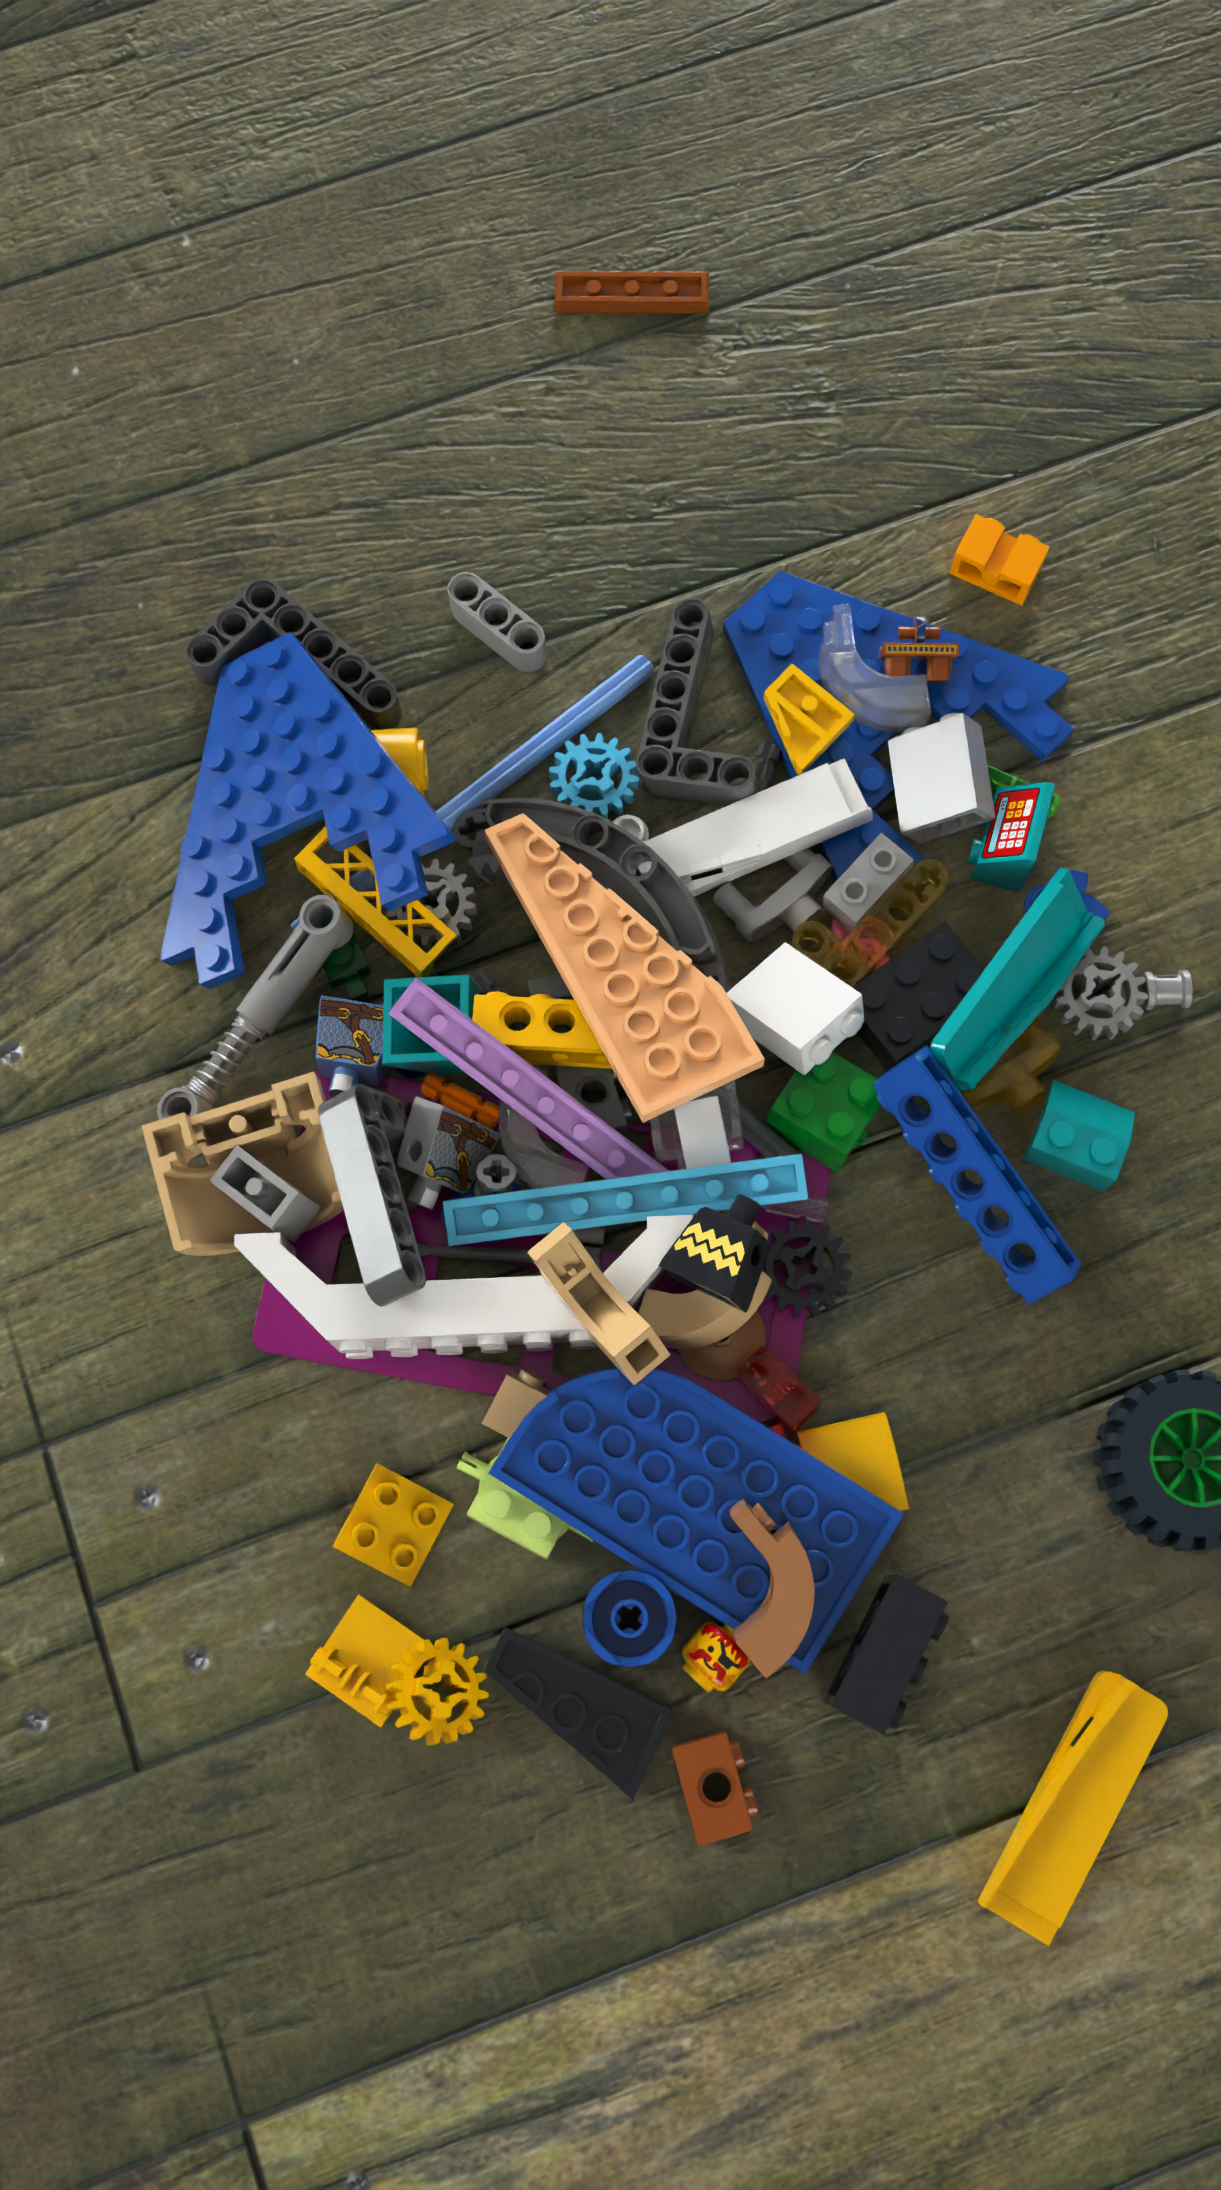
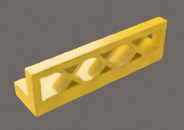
M325 826L294 858L298 871L325 895L332 897L357 924L417 977H427L434 970L433 962L457 938V935L418 900L406 904L408 920H388L382 914L373 860L356 845L344 850V863L326 864L315 854L329 840ZM349 854L359 863H349ZM368 870L375 876L376 891L357 892L350 886V871ZM335 871H344L345 880L342 879ZM376 899L377 909L367 900ZM412 910L422 919H412ZM431 926L442 938L428 953H425L413 942V927ZM408 927V936L399 928Z

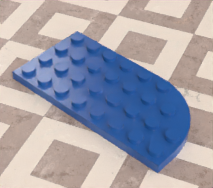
M617 1367L581 1375L551 1391L522 1419L488 1473L644 1573L655 1577L663 1585L733 1629L753 1614L763 1603L770 1585V1567L759 1550L733 1521L729 1510L742 1498L746 1500L751 1508L759 1503L776 1523V1526L771 1529L773 1534L787 1522L791 1525L801 1541L811 1565L815 1588L812 1617L803 1640L792 1656L786 1661V1663L804 1674L807 1673L904 1516L903 1512L702 1385L676 1373L657 1368L653 1369L636 1385H633Z

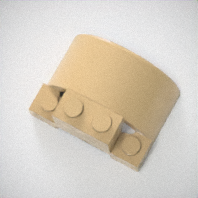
M314 1071L272 1084V1091L190 1117L184 1112L141 1126L175 1251L192 1256L240 1252L234 1246L235 1234L275 1233V1231L210 1182V1179L236 1145L261 1160L321 1206L302 1233L320 1226L344 1210L318 1114L319 1105L325 1102L326 1098L321 1081ZM294 1125H303L306 1131L297 1137ZM202 1153L209 1167L193 1168L188 1167V1162Z

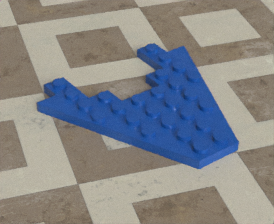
M779 571L723 622L724 634L773 743L780 747V759L789 779L798 776V774L795 772L763 698L764 691L791 664H794L855 714L854 721L805 772L826 763L830 765L845 758L867 806L872 809L873 820L818 843L823 856L833 865L831 874L836 882L882 832L914 859L911 875L895 892L902 898L930 872L932 864L874 812L895 790L892 774L873 757L888 744L889 739L897 736L924 709L938 721L944 715L951 713H964L973 719L983 709L1044 762L1072 735L1074 730L1070 724L1047 705L1067 684L1070 677L1058 670L940 628V639H925V643H959V656L952 661L949 681L947 683H925V661H911L909 682L888 683L885 677L884 661H878L879 647H882L883 642L912 643V639H898L897 633L898 626L913 627L914 619ZM926 623V627H935Z
M290 632L222 665L186 837L181 844L182 856L161 951V961L170 966L195 956L199 984L208 989L245 975L233 899L267 885L261 847L325 819L329 844L338 852L368 839L381 905L389 911H393L428 895L420 857L456 841L455 835L300 640Z

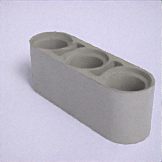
M462 572L451 578L447 588L451 612L461 625L522 672H534L544 665L547 656L545 635L542 627L479 576L470 572ZM465 596H473V597H475L474 599H472V600H470V601H461V600H460L461 598H463V597H465ZM497 619L505 621L503 624L497 626L489 624L493 620ZM526 643L536 645L532 649L528 650L519 648L521 645Z

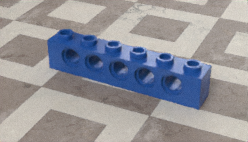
M926 1045L885 1072L873 1084L877 1090L876 1095L879 1103L887 1112L894 1114L902 1126V1133L908 1144L914 1149H918L928 1162V1170L932 1178L939 1185L945 1186L954 1199V1207L959 1216L964 1221L970 1222L979 1234L983 1250L991 1258H996L1004 1269L1005 1278L1010 1288L1016 1294H1021L1029 1305L1071 1282L1082 1263ZM914 1096L925 1098L930 1104L931 1111L919 1109L914 1102ZM939 1133L951 1135L955 1139L957 1147L946 1146L941 1141ZM965 1170L976 1171L982 1177L983 1183L977 1184L970 1181L965 1174ZM991 1207H1000L1005 1210L1009 1220L997 1218L992 1213ZM1023 1243L1030 1246L1035 1256L1022 1254L1016 1244Z

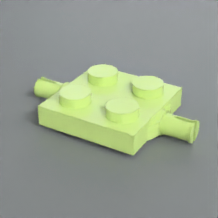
M468 1452L463 1454V1461H459L457 1469L480 1480L478 1494L466 1514L467 1517L546 1560L557 1540L568 1529L593 1542L585 1534L488 1474L498 1456L487 1464L468 1454Z

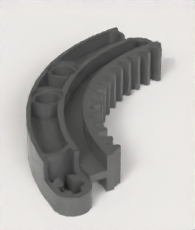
M526 798L481 801L483 809L465 812L456 819L453 826V834L455 835V840L462 847L473 853V857L469 858L470 867L490 886H495L497 877L505 884L510 883L485 839L484 830L524 813L560 845V850L577 865L581 863L592 872V878L606 890L610 888L659 931V936L677 952L681 950L692 959V962L699 965H708L710 976L714 980L719 981V984L726 993L730 990V982L721 948L713 928L698 901L672 868L652 848L628 830L598 814L575 806L548 800ZM477 824L484 830L476 832V839L472 840L466 834L472 832V825ZM604 832L603 838L599 843L589 846V840L595 833ZM647 861L652 862L650 870L645 875H635L639 865ZM716 960V961H717V966H716V965H713V964H711V963ZM696 966L704 974V970L700 966Z

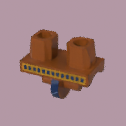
M915 615L913 627L898 626V639H912V643L883 642L882 647H879L878 661H884L885 677L888 683L909 682L911 661H925V683H947L951 674L952 661L959 656V643H925V639H940V627H926L925 615Z

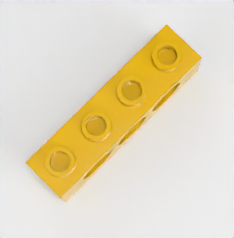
M489 992L486 995H474L472 1020L529 1064L612 1069L575 1000L554 999L546 994H535L530 997H513L504 992ZM515 1022H523L528 1025L520 1031L508 1028L509 1025ZM560 1024H565L572 1028L566 1033H557L552 1030L553 1027Z

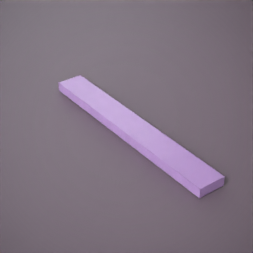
M415 977L388 1014L605 1179L669 1171L417 977Z

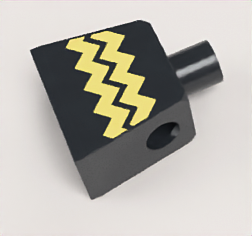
M738 1194L727 1215L708 1207L699 1209L658 1266L675 1280L747 1313L770 1249V1242L752 1227L762 1206L753 1199Z

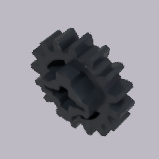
M807 1220L803 1230H798L794 1221L788 1222L786 1234H783L777 1228L772 1230L771 1236L775 1243H770V1249L763 1267L764 1273L772 1281L764 1300L767 1301L776 1297L779 1300L777 1312L781 1313L788 1305L793 1307V1317L798 1319L802 1310L808 1308L810 1315L814 1318L819 1314L820 1304H823L828 1310L834 1308L835 1302L831 1296L832 1294L844 1297L847 1289L839 1282L848 1281L852 1277L851 1271L842 1269V1265L850 1261L851 1255L850 1253L839 1254L838 1249L843 1242L841 1237L832 1241L826 1238L830 1227L825 1225L817 1233L813 1231L812 1220ZM797 1241L809 1242L806 1247L794 1250L786 1246ZM823 1250L831 1261L832 1275L830 1274L831 1271L823 1266L821 1259ZM809 1254H812L813 1257L809 1267L811 1274L806 1273L794 1285L793 1281L796 1277L795 1272L797 1269L795 1265H800L803 1260L806 1261ZM773 1263L783 1271L785 1279L783 1288L780 1287L775 1279ZM813 1288L818 1292L822 1291L813 1297H796L799 1291Z

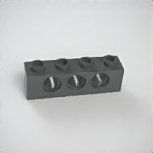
M560 973L529 981L530 996L546 994L554 999L574 1000ZM565 1024L552 1028L557 1033H566L572 1029ZM551 1065L556 1084L627 1138V1123L633 1122L632 1113L627 1098L618 1097L615 1084L620 1083L613 1069ZM591 1091L600 1092L605 1096V1099L598 1104H589L582 1098Z

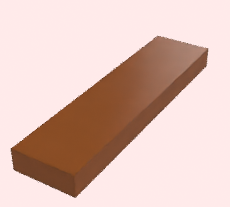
M555 271V313H708L709 272Z

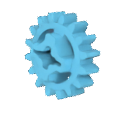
M597 733L594 742H589L585 734L580 735V744L577 746L569 740L565 742L567 754L556 752L554 754V761L557 766L549 767V776L553 780L550 783V790L552 795H559L557 802L598 814L607 820L608 812L612 810L621 816L623 814L622 802L633 804L634 793L632 790L639 789V777L635 776L638 773L636 761H629L631 759L629 747L619 751L618 739L615 737L608 744L603 743L602 733ZM573 767L575 775L570 778L571 782L567 784L568 772ZM621 773L622 780L616 790L614 788V781L617 779V774Z

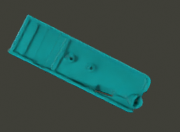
M1062 867L1058 869L931 1043V1052L959 1090H973L1010 1045L1019 1038L1039 1013L1046 1009L1105 927L1103 918L1087 911L1069 869Z

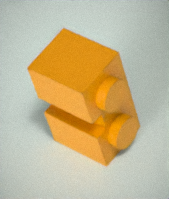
M975 514L955 552L949 574L1023 606L1044 564L1050 546L1041 543L1036 537L1020 534L1018 538L1004 533L1005 526L1001 522L992 518L986 519Z

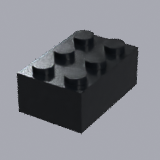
M946 921L852 987L862 994L865 1021L857 1035L886 1071L926 1045L928 1048L931 1046L935 1036L985 970Z
M898 1574L884 1576L823 1702L883 1735L888 1727L895 1729L907 1707V1703L901 1699L908 1684L917 1685L926 1669L928 1659L922 1655L931 1639L939 1640L948 1623L949 1615L944 1613L948 1602Z

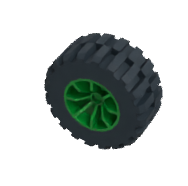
M1188 1369L1176 1370L1166 1375L1160 1374L1134 1386L1123 1394L1124 1397L1121 1400L1112 1404L1106 1412L1109 1417L1107 1422L1099 1426L1096 1438L1101 1441V1447L1094 1451V1465H1101L1102 1477L1096 1478L1100 1492L1107 1490L1112 1499L1106 1505L1114 1516L1122 1515L1127 1520L1125 1528L1134 1535L1143 1534L1147 1536L1148 1543L1158 1547L1169 1546L1173 1547L1175 1551H1195L1219 1548L1221 1546V1381H1217L1216 1374L1201 1370L1190 1374Z

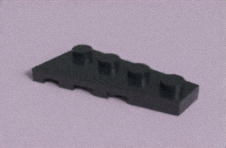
M504 1627L484 1671L525 1707L536 1714L564 1741L575 1748L596 1769L614 1782L627 1796L634 1800L673 1709L508 1627Z

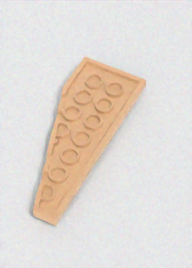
M524 813L484 830L485 839L642 1123L764 1066L765 1059L723 987L711 976L707 978L693 966L692 959L681 950L677 952L659 936V931L610 888L606 890L592 878V872L581 863L577 865L560 850V845Z

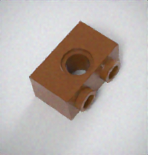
M723 1730L671 1745L697 1845L701 1846L752 1831L753 1826L750 1818L759 1814L751 1786L741 1787L737 1769L745 1767L738 1739L728 1740L727 1732ZM714 1772L722 1773L729 1779V1790L720 1799L709 1798L702 1789L704 1779Z

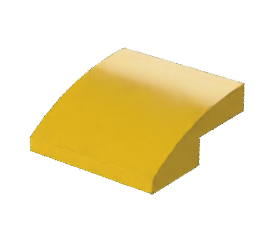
M885 1412L797 1432L800 1448L900 1511L909 1509L901 1469Z

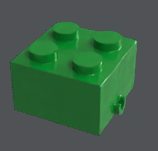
M832 1052L824 1063L816 1064L806 1075L796 1070L772 1106L765 1124L792 1146L839 1173L855 1146L860 1148L869 1133L866 1129L881 1107L876 1095L877 1090L873 1086L878 1079Z

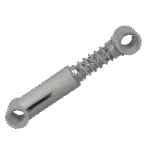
M316 895L309 898L303 904L299 914L300 923L237 1007L236 1011L239 1016H236L235 1022L231 1023L233 1029L231 1032L224 1033L226 1039L223 1042H217L219 1048L216 1052H210L212 1058L209 1061H203L205 1067L202 1071H196L198 1077L192 1076V1079H190L186 1086L173 1088L161 1097L157 1107L159 1120L183 1113L189 1107H191L189 1117L215 1109L213 1106L214 1102L221 1096L219 1090L222 1086H228L226 1081L230 1076L235 1077L233 1071L236 1067H242L241 1060L244 1057L249 1058L247 1052L250 1048H256L254 1043L257 1038L263 1039L264 1034L268 1033L271 1035L331 952L344 946L351 939L354 932L352 918L332 897ZM333 916L331 923L321 928L323 921Z

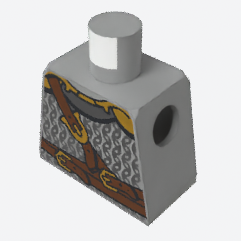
M416 1096L397 1158L398 1167L418 1175L408 1200L432 1210L442 1186L461 1194L466 1193L476 1178L478 1163L491 1153L499 1139L500 1133L443 1105Z

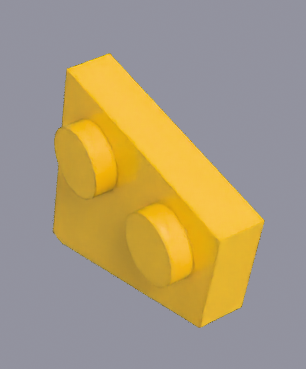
M791 664L764 691L763 699L798 775L803 774L854 721L855 714L794 664Z

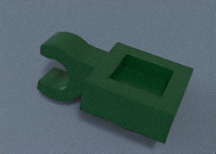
M353 933L351 939L344 946L331 952L322 967L332 988L345 984L353 1001L369 1003L371 1000L360 976L371 970Z

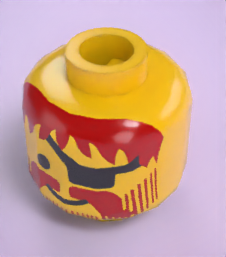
M713 1621L703 1623L681 1650L682 1658L685 1661L681 1668L708 1693L713 1688L721 1692L727 1691L750 1664V1659L735 1643L734 1629L726 1624L721 1627Z

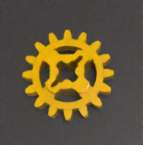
M448 1638L436 1640L434 1646L427 1639L417 1643V1650L409 1648L401 1653L405 1663L399 1662L392 1665L390 1670L398 1677V1680L386 1684L385 1690L396 1693V1700L390 1702L387 1708L388 1710L399 1709L401 1716L395 1723L397 1728L408 1724L412 1726L409 1739H420L426 1733L427 1745L439 1744L441 1737L445 1744L458 1740V1732L465 1735L474 1730L469 1719L476 1720L484 1716V1712L477 1706V1702L489 1698V1693L479 1690L478 1683L485 1680L487 1675L486 1673L475 1674L473 1667L477 1664L479 1658L473 1656L465 1659L463 1657L464 1644H457L449 1650ZM428 1660V1665L424 1666L423 1675L419 1678H413L418 1667ZM435 1684V1689L450 1695L440 1699L439 1693L432 1692V1689H426L425 1687ZM456 1704H461V1708L456 1716L447 1722V1718L451 1717L452 1708Z

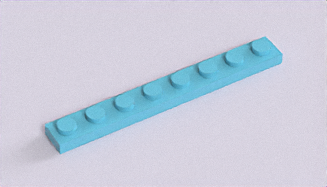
M802 1154L446 1200L443 1201L448 1245L454 1246L551 1233L563 1222L572 1230L646 1221L647 1217L692 1215L696 1214L703 1207H708L715 1211L729 1210L738 1194L747 1196L760 1205L807 1200L808 1194Z

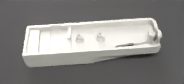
M844 758L830 765L828 763L646 840L644 843L652 848L672 868L695 897L873 820V812L871 807L867 806ZM647 861L638 866L641 876L650 870L652 862ZM722 868V873L692 881V875Z

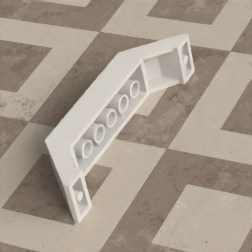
M693 1215L647 1217V1229L603 1273L633 1309L644 1298L646 1288L652 1289L666 1271L658 1265L693 1219ZM280 1232L235 1234L234 1246L340 1353H346V1358L348 1359L372 1358L373 1351L379 1350L391 1351L392 1357H413L418 1355V1349L426 1348L436 1349L437 1355H458L463 1353V1347L473 1346L481 1347V1353L508 1352V1345L520 1344L526 1345V1351L553 1350V1343L567 1342L571 1343V1349L598 1348V1345L573 1317L542 1276L428 1280L422 1289L389 1305L380 1307L371 1300L366 1292L364 1283L326 1285L296 1258L295 1247Z

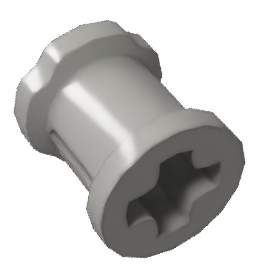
M1180 970L1176 975L1153 976L1151 972H1143L1141 977H1145L1146 982L1139 990L1148 994V999L1142 1005L1144 1010H1152L1154 1005L1178 1004L1180 1008L1190 1007L1193 988L1191 975L1188 970Z
M493 1154L486 1156L477 1166V1181L473 1191L474 1197L491 1195L493 1192H497V1194L513 1192L512 1184L515 1182L516 1177L515 1165L504 1155ZM495 1165L497 1166L496 1173L492 1172L493 1166Z

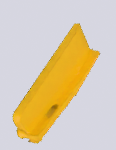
M1104 1670L1096 1673L977 1901L982 1907L989 1909L1044 1944L1050 1945L1058 1928H1061L1167 1720L1168 1708L1161 1699L1140 1688L1137 1684L1120 1674ZM1092 1716L1094 1718L1093 1721L1081 1735L1076 1744L1072 1747L1070 1744L1075 1739L1080 1730L1083 1728V1726L1086 1724V1722L1089 1720V1718Z

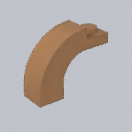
M742 1498L729 1510L730 1515L768 1562L770 1567V1585L763 1603L733 1630L735 1643L767 1679L792 1656L806 1634L813 1613L814 1579L807 1554L791 1525L787 1522L773 1534L771 1529L776 1526V1523L759 1503L751 1508L746 1500Z

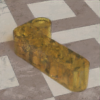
M921 860L912 867L843 941L825 925L816 921H807L796 928L790 946L831 974V970L835 967L848 969L853 978L843 982L853 987L873 973L938 904L949 882L948 870L937 860ZM932 882L933 885H928L921 892L919 898L915 895L920 883ZM898 907L905 910L908 914V919L903 921L894 919L889 914V909ZM872 937L879 942L881 948L876 951L867 950L862 946L860 939ZM804 939H812L819 944L821 950L815 953L806 952L800 947L799 942Z

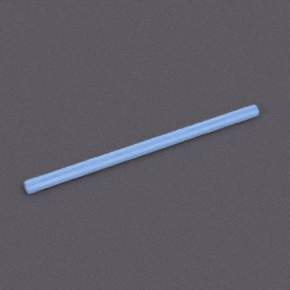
M638 655L438 809L436 813L452 831L456 819L461 814L482 808L481 801L495 798L650 678L654 673V667L644 655ZM368 870L358 871L350 877V886L357 892L376 890L375 876ZM333 916L326 918L323 921L321 928L328 926L331 923ZM299 917L291 924L293 931L300 923Z

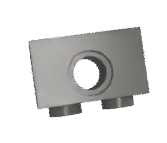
M881 832L823 895L824 910L855 936L909 878L912 873L914 859Z
M238 1145L235 1146L210 1179L211 1183L273 1231L280 1232L285 1238L294 1243L321 1208L319 1204L281 1175Z

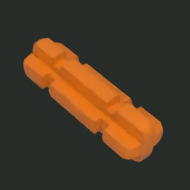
M430 1072L421 1086L423 1095L434 1101L440 1099L442 1105L470 1119L475 1117L478 1123L490 1129H494L497 1126L503 1113L500 1106L489 1100L483 1102L481 1096L453 1082L448 1084L445 1081L446 1078L434 1072Z

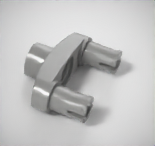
M807 848L783 858L798 874L761 905L753 906L730 882L723 885L715 893L713 903L736 924V931L748 942L760 940L784 925L797 937H801L809 932L824 914V908L813 898L826 883L832 872L833 865L822 854L818 853L815 855Z

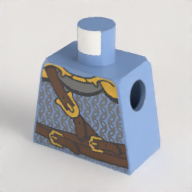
M321 995L315 1055L319 1074L324 1078L332 1079L328 1092L331 1097L350 1089L358 1083L372 1086L381 1083L388 1066L382 1064L383 1005Z

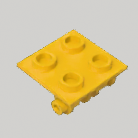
M376 1463L332 1547L411 1587L454 1504Z
M358 1594L323 1647L320 1646L311 1658V1666L305 1675L381 1728L392 1710H388L387 1705L396 1700V1693L385 1690L386 1684L398 1680V1677L390 1669L394 1664L399 1662L405 1663L401 1653L409 1648L417 1650V1643L424 1641V1639ZM423 1663L418 1667V1669L414 1673L413 1678L415 1677Z

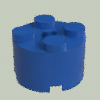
M623 1570L607 1575L592 1588L584 1604L582 1620L585 1637L599 1657L616 1666L639 1667L653 1662L666 1651L675 1633L677 1616L671 1594L658 1579L641 1571ZM625 1606L629 1610L635 1606L640 1608L642 1611L638 1617L639 1622L642 1624L640 1629L635 1631L633 1628L628 1627L623 1631L619 1628L617 1624L622 1618L618 1611L621 1607Z

